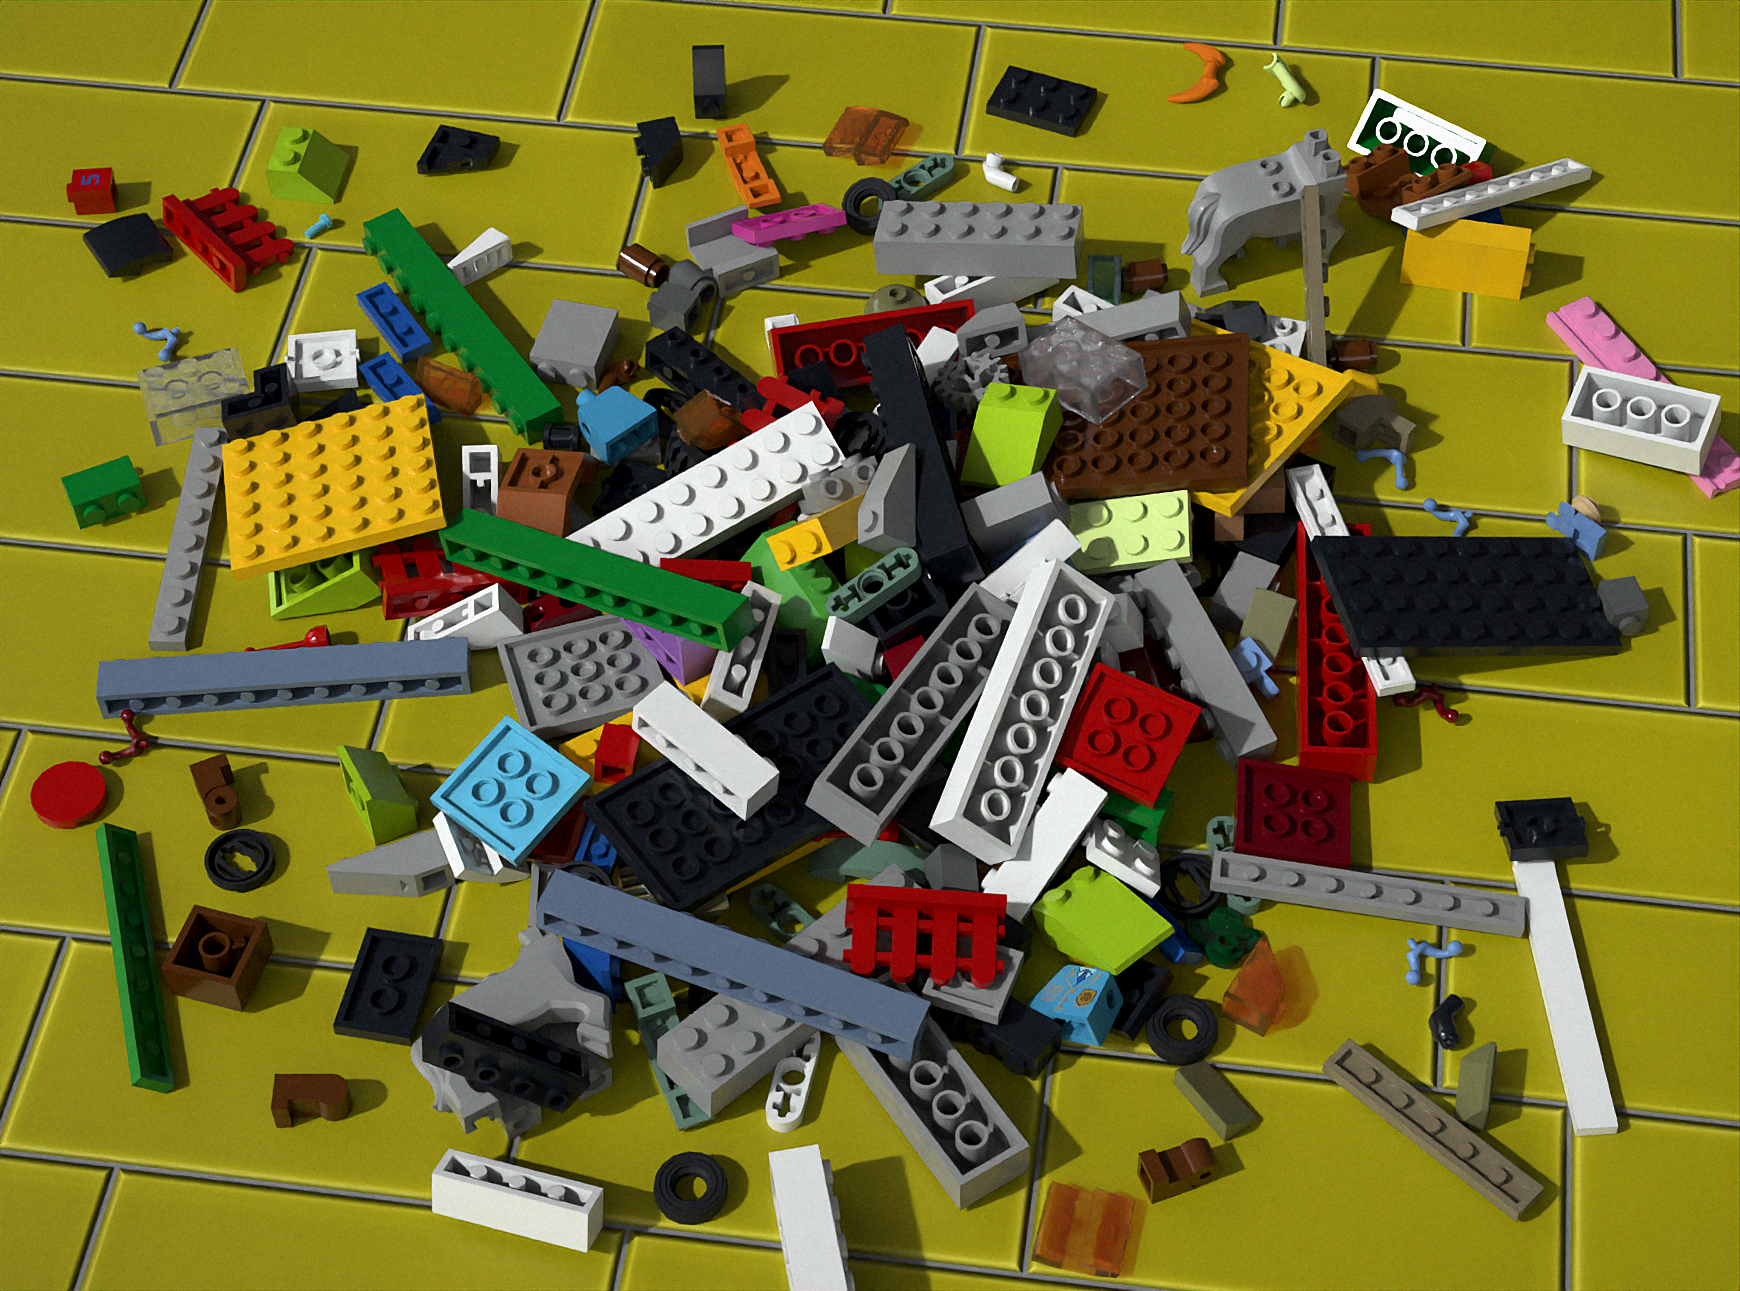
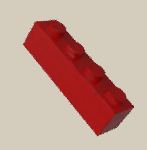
M660 558L659 569L680 574L735 593H741L747 582L751 581V562Z

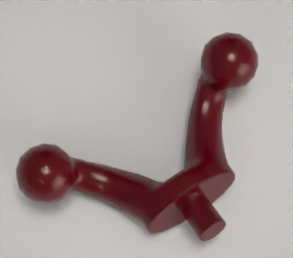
M1432 683L1430 689L1420 688L1419 692L1409 700H1407L1406 695L1403 693H1396L1393 696V703L1397 707L1410 708L1426 700H1431L1441 718L1448 723H1456L1459 720L1458 711L1455 709L1445 710V695L1437 691L1439 687L1437 683Z
M124 709L120 716L132 738L131 745L114 753L107 750L102 751L98 757L101 764L108 765L114 760L139 755L144 748L150 747V741H147L146 734L138 732L133 725L136 715L132 709Z

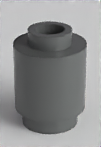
M685 259L677 262L670 270L669 283L700 293L701 306L708 304L716 295L717 286L714 283L713 277L692 260Z

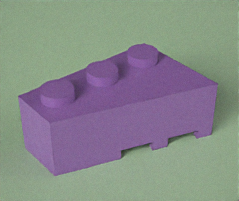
M620 617L625 627L683 687L711 674L718 649Z

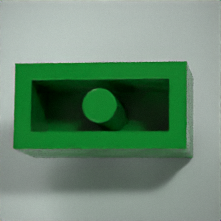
M128 455L61 478L68 502L80 529L147 506L141 482Z

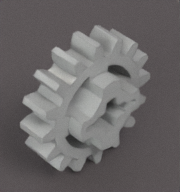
M973 352L971 357H965L963 354H960L957 362L952 360L946 361L948 368H939L937 370L938 377L933 379L937 401L942 402L943 408L953 407L955 414L959 413L962 409H966L968 415H971L974 409H978V405L990 382L1010 384L1007 365H1002L1000 357L992 360L990 353L978 357L977 352Z

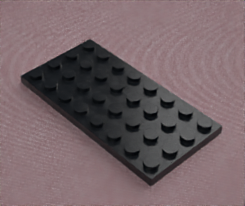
M1314 536L1309 545L1355 657L1617 655L1623 646L1615 628H1613L1605 616L1600 599L1597 596V591L1571 537Z
M832 661L722 723L721 725L732 734L741 736L758 755L770 759L777 770L780 771L777 794L746 821L666 756L583 802V811L660 906L677 912L690 913L836 826L805 805L816 779L874 707Z

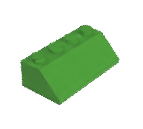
M792 520L762 533L740 561L751 562L752 582L783 595L775 618L779 628L806 629L807 670L826 662L821 649L829 619L825 603L827 598L842 586L821 557L781 572L766 538L795 524V520ZM842 605L838 608V610L841 609L845 612L849 609V607L846 608L844 605ZM864 618L854 624L855 627L863 631Z

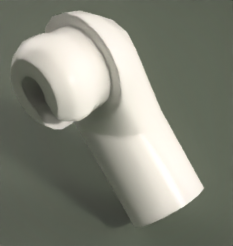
M996 152L988 153L986 161L983 162V170L987 181L992 185L1014 193L1019 185V177L1004 172V168L1001 166L1004 158L1001 154Z

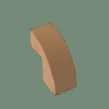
M1284 463L1232 518L1215 511L1214 541L1243 540L1244 514L1285 513L1286 487Z

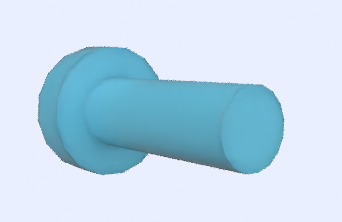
M323 213L320 215V221L304 232L308 239L324 227L329 229L333 226V222L327 214Z

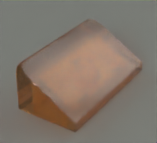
M426 356L419 358L415 377L417 386L432 403L465 417H470L483 402L479 378Z

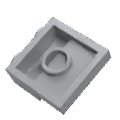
M858 453L840 461L842 468L832 473L829 468H825L809 475L808 477L811 482L801 486L805 498L797 501L802 514L823 512L866 492L879 467L875 456L862 458L861 453Z

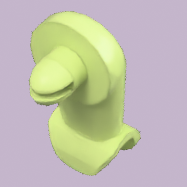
M1273 52V63L1263 68L1272 77L1279 79L1281 86L1286 89L1279 98V105L1287 107L1295 98L1302 103L1306 98L1305 90L1291 74L1287 63Z

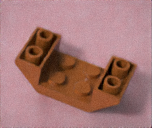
M1389 143L1377 145L1373 148L1372 152L1364 156L1352 158L1348 161L1347 165L1343 166L1347 175L1345 187L1361 209L1366 213L1393 221L1391 220L1393 208L1464 188L1472 177L1470 169L1457 166L1455 163L1441 164L1432 173L1426 176H1418L1411 173L1407 150L1394 147Z
M518 448L498 489L495 516L566 538L572 530L569 504L577 486L592 485L600 466L599 459L586 452Z

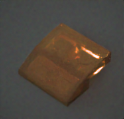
M847 106L823 143L822 149L826 156L853 155L857 165L885 164L910 123L907 118L888 111L869 107Z
M1052 1181L1047 1189L1031 1260L1076 1273L1117 1278L1121 1271L1135 1201L1096 1188L1092 1194Z

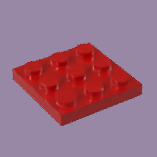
M1097 662L1069 716L1051 764L1066 771L1070 767L1092 783L1153 810L1202 714V707Z

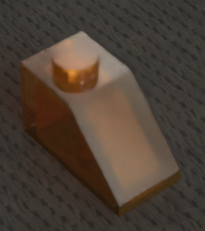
M703 389L672 414L679 426L676 431L680 438L687 445L694 444L705 451L728 445L733 441H740L752 433L751 430L743 426L741 420L742 413L739 408L706 389Z
M1260 938L1224 993L1221 1012L1222 1017L1264 1037L1271 1025H1279L1287 1009V1005L1283 1003L1285 985L1268 940Z

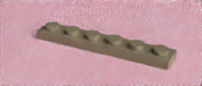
M1305 185L1300 192L1307 361L1332 369V364H1327L1326 351L1331 350L1330 330H1325V317H1329L1330 301L1329 297L1323 294V283L1328 282L1327 262L1322 263L1321 250L1326 249L1327 235L1326 229L1320 228V216L1325 214L1324 195H1319V185Z
M1350 1038L1323 1063L1322 1072L1514 1221L1517 1222L1542 1196L1544 1187Z

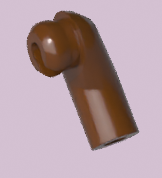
M626 358L624 361L608 366L602 378L598 395L612 386H621L634 380L640 369L639 363L633 358Z

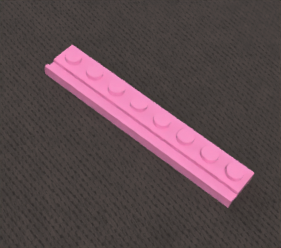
M1589 296L1560 307V311L1556 313L1553 311L1548 312L1546 323L1586 366L1671 384ZM1716 432L1700 476L1690 473L1686 474L1712 499L1718 492L1725 493L1740 486V456Z

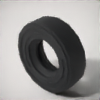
M869 177L861 179L851 185L844 194L841 205L842 210L846 214L847 224L861 235H875L882 211L881 207V210L874 216L866 217L861 215L859 208L864 199L871 196L879 197L882 199V207L884 201L899 200V196L893 186L881 178Z
M1174 995L1162 999L1157 1004L1147 1020L1146 1037L1151 1049L1161 1059L1173 1064L1188 1065L1201 1061L1211 1053L1218 1037V1021L1213 1010L1204 1001L1190 995ZM1185 1018L1196 1025L1198 1032L1191 1040L1178 1041L1168 1034L1166 1027L1174 1019Z
M687 1151L672 1156L662 1164L656 1173L653 1191L658 1208L668 1219L682 1225H697L708 1222L719 1214L726 1203L728 1182L724 1169L713 1157L702 1152ZM687 1176H697L706 1183L707 1189L699 1199L693 1201L683 1200L675 1193V1186L678 1181Z

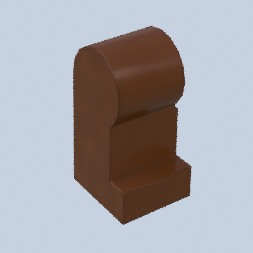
M222 753L189 765L195 787L213 828L227 831L237 827L243 816L237 794L234 790L227 787V785L233 784L235 781L226 754Z
M275 1074L271 1111L277 1128H293L294 1118L321 1116L328 1121H338L347 1117L352 1110L353 1102L348 1083L340 1075Z
M1201 1137L1188 1140L1180 1146L1158 1153L1153 1148L1140 1152L1138 1156L1137 1175L1151 1204L1194 1190L1198 1186L1214 1180L1222 1171L1221 1165L1208 1140Z

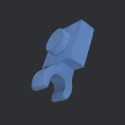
M1566 502L1559 504L1558 514L1560 516L1553 512L1548 513L1546 524L1551 529L1563 533L1566 537H1571L1580 554L1592 562L1602 555L1608 531L1597 522L1590 520L1580 512L1575 515L1574 508Z
M1250 636L1229 652L1247 686L1254 683L1269 702L1281 694L1278 687L1265 673L1273 667V664Z

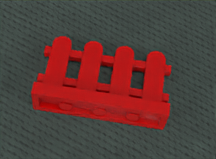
M216 187L210 190V194L192 201L189 198L180 201L174 194L163 197V224L235 293L246 289V274L261 273V268L278 261L281 264L289 262V257L294 254V242L288 238L273 240L276 236V226L270 221L254 223L258 219V210L254 205L244 204L237 207L240 203V192L235 188L229 187L219 190ZM225 210V212H223V213H220V214H218V215L212 216V217H210V218L208 217V216H211V215H213V214H216V213H219V212ZM243 227V229H241V230H238V231H236V232L230 233V234H228V235L226 234V233H228V232H231V231H234V230H236V229H239V228ZM259 244L262 245V246H259V247L254 248V249H252V250H249V251H246V252L244 251V250H247V249L252 248V247H254V246H257V245H259Z
M779 373L777 379L766 376L762 377L757 383L758 393L767 399L762 411L755 408L747 409L741 418L743 426L751 430V434L778 420L771 416L776 404L795 411L813 401L829 431L832 432L845 403L833 397H827L822 402L818 400L821 395L820 392L812 389L808 395L786 384L789 377ZM733 441V442H731V443L727 446V448L730 447L731 445H733V444L739 442V441ZM797 501L768 516V526L775 528L789 522L798 504Z
M428 538L416 539L413 542L412 551L400 552L399 547L393 542L379 544L377 555H371L372 567H380L384 580L379 581L380 594H383L382 612L385 621L433 615L496 583L519 605L527 604L529 588L527 586L452 561L455 573L443 574L440 560H447L443 547L435 548L433 541ZM415 563L419 577L408 578L404 564Z
M848 883L845 928H852L851 950L843 949L842 963H849L850 973L865 979L873 976L875 965L891 966L890 975L898 983L910 982L914 977L915 968L931 969V979L939 986L950 985L954 981L955 971L971 972V982L975 987L980 989L990 988L994 984L996 974H1003L1004 960H996L997 939H1004L1005 936L1004 921L1007 909V894ZM877 930L892 931L891 952L876 951ZM917 933L932 934L931 955L916 954ZM957 936L972 937L971 958L956 957Z

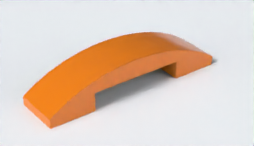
M742 123L716 129L728 172L739 197L747 208L753 209L782 202L773 178H768L756 152L755 139L748 124Z

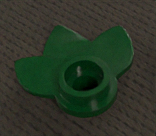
M1228 906L1215 908L1211 912L1209 919L1188 916L1185 921V929L1190 940L1205 947L1208 961L1218 968L1228 969L1234 967L1243 958L1245 953L1256 952L1262 944L1261 931L1253 928H1244L1243 918L1240 913Z

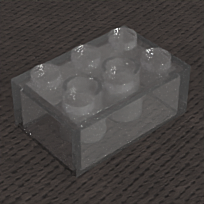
M1068 314L1018 352L1025 385L1057 389L1061 405L1096 425L1102 423L1148 387L1142 354Z
M237 346L136 371L156 447L193 438L196 427L224 428L221 400L250 393Z

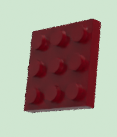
M1239 757L1235 770L1233 853L1349 870L1351 865V775Z

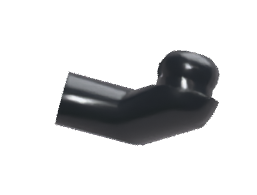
M1450 994L1430 1015L1428 1020L1435 1042H1440L1445 1050H1451L1461 1042V1035L1456 1031L1454 1019L1464 1010L1465 1004L1455 994Z

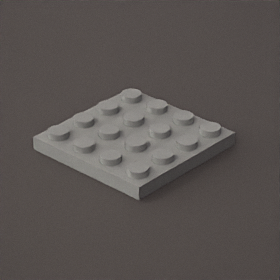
M612 614L496 641L498 655L520 725L542 741L596 728L633 711L635 705L664 682L656 658L625 627L620 617Z

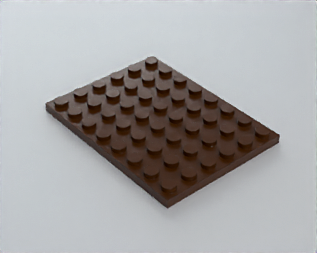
M1249 332L1024 350L998 356L1001 358L1002 365H1007L1010 384L1057 389L1063 423L1039 472H1043L1049 483L1056 482L1061 497L1064 496L1066 500L1248 486ZM974 409L971 415L967 414L960 478L977 409ZM959 482L964 502L995 490L964 486Z

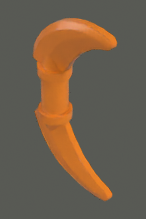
M1184 43V49L1193 51L1203 59L1205 71L1197 84L1184 92L1168 96V101L1178 103L1191 102L1206 97L1219 87L1216 74L1220 67H1223L1226 63L1223 54L1208 44Z

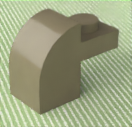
M1365 395L1353 399L1335 415L1332 439L1355 453L1361 449L1366 450L1377 440L1389 448L1403 452L1406 456L1413 449L1417 425L1394 412L1396 400L1381 395Z

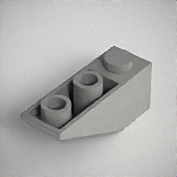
M436 828L426 832L415 833L409 838L389 845L378 846L372 851L352 858H344L335 864L326 866L333 893L422 897L456 885L452 868Z

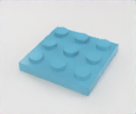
M506 715L430 797V800L434 806L514 866L518 867L594 782L588 773Z

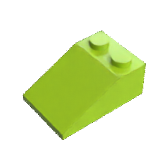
M990 382L978 405L960 478L961 485L997 489L1039 472L1063 423L1057 389Z
M378 545L268 573L271 617L274 620L355 609L382 595L379 590V581L384 580L380 567L373 568L371 564V555H377Z
M1089 865L1075 871L1070 879L1056 889L1046 892L1040 901L1030 907L1046 946L1099 969L1108 971L1115 976L1175 932L1173 926L1112 874Z

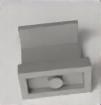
M745 204L685 225L687 249L698 266L713 277L714 283L717 286L716 293L719 298L780 277L779 255L774 246L759 248L756 247V244L745 243V240L732 234L731 222L749 218L748 208Z

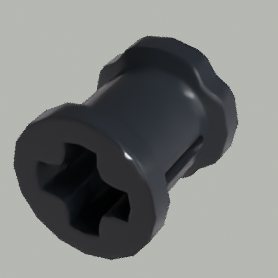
M546 422L543 431V449L581 452L583 435L580 432L579 423H575L572 427L556 426L552 422Z

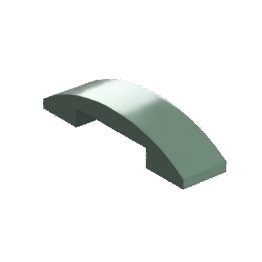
M837 838L835 841L813 851L807 877L844 884L847 875L871 880L895 863L922 889H926L924 861L931 852L882 840H876L868 848L855 838Z
M658 971L626 982L625 989L641 1039L678 1131L680 1132L717 1119V1114L710 1118L687 1095L683 1088L679 1087L657 1065V1039L680 1023L676 1013V1005L664 973Z

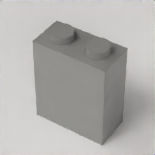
M554 299L529 355L531 369L544 382L597 390L621 334L618 310Z
M1042 471L960 503L969 533L988 561L1041 532L1057 518L1070 530L1066 518L1072 516L1068 503L1064 496L1061 497L1056 482L1049 483Z

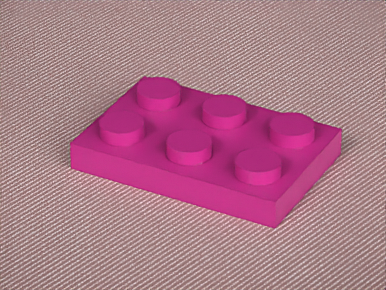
M817 203L731 222L734 236L745 240V243L756 244V247L761 248L773 246L776 244L775 240L786 238L788 241L804 239L808 232L817 231L818 234L832 233L836 231V226L847 224L844 210L824 203Z

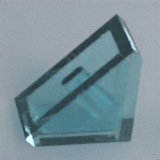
M1088 255L1086 292L1114 306L1120 305L1121 256Z

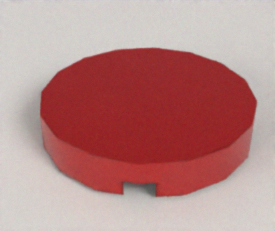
M67 761L56 764L42 772L33 783L30 798L33 810L42 823L53 828L71 829L79 827L78 823L85 820L90 822L100 814L106 805L108 791L104 776L96 767L85 762Z

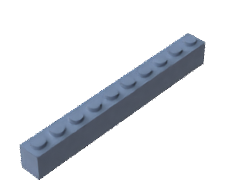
M447 637L428 640L413 639L409 641L373 642L354 645L339 644L335 646L300 647L280 650L265 649L250 652L192 654L188 656L131 660L118 659L115 661L99 662L96 699L103 719L121 718V712L124 709H132L136 715L135 717L463 695L471 694L472 659L468 637Z
M556 869L536 905L537 928L909 1062L912 1061L928 1025L931 1002L924 1000L913 992H902L885 986L879 980L865 979L847 972L840 966L820 963L809 959L803 953L790 952L775 947L764 939L747 937L734 932L727 926H716L697 919L688 912H677L660 906L654 900L641 899L624 893L615 886H604L587 880L578 873H568Z

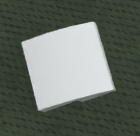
M440 811L433 819L455 878L473 882L502 883L525 880L531 875L525 859L518 867L514 866L444 812Z

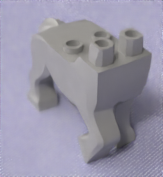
M1323 128L1305 132L1304 141L1294 143L1285 152L1227 167L1212 173L1200 183L1187 211L1189 233L1181 246V254L1192 255L1193 257L1190 282L1199 298L1229 291L1220 266L1231 255L1237 254V259L1246 257L1242 246L1252 237L1272 238L1277 249L1286 248L1287 242L1298 240V244H1302L1300 192L1305 185H1319V195H1324L1325 214L1320 216V228L1326 229L1327 245L1326 249L1321 250L1322 263L1327 262L1328 264L1329 255L1333 247L1345 233L1344 227L1335 212L1345 190L1347 175L1341 165L1340 155L1329 145L1328 135Z
M537 924L518 934L519 942L523 947L520 948L519 959L511 967L500 973H492L486 976L481 983L455 996L450 1001L588 1054L590 1086L579 1097L580 1101H583L613 1084L611 1067L594 1054L596 1053L607 1059L613 1057V1011L611 1001L605 994L586 989L576 983L571 961L557 935L553 933L546 935L544 930L537 928ZM422 1036L413 1043L410 1051L413 1064L434 1090L435 1100L432 1108L438 1113L454 1112L466 1135L478 1129L474 1122L488 1115L491 1121L496 1119L501 1124L509 1140L542 1123L541 1107L539 1105L423 1062Z

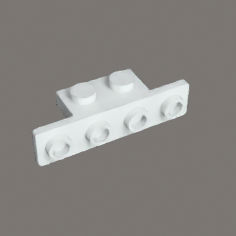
M1057 518L979 585L1014 609H1017L1032 569L1055 558H1059L1064 562L1081 547V543L1066 525Z

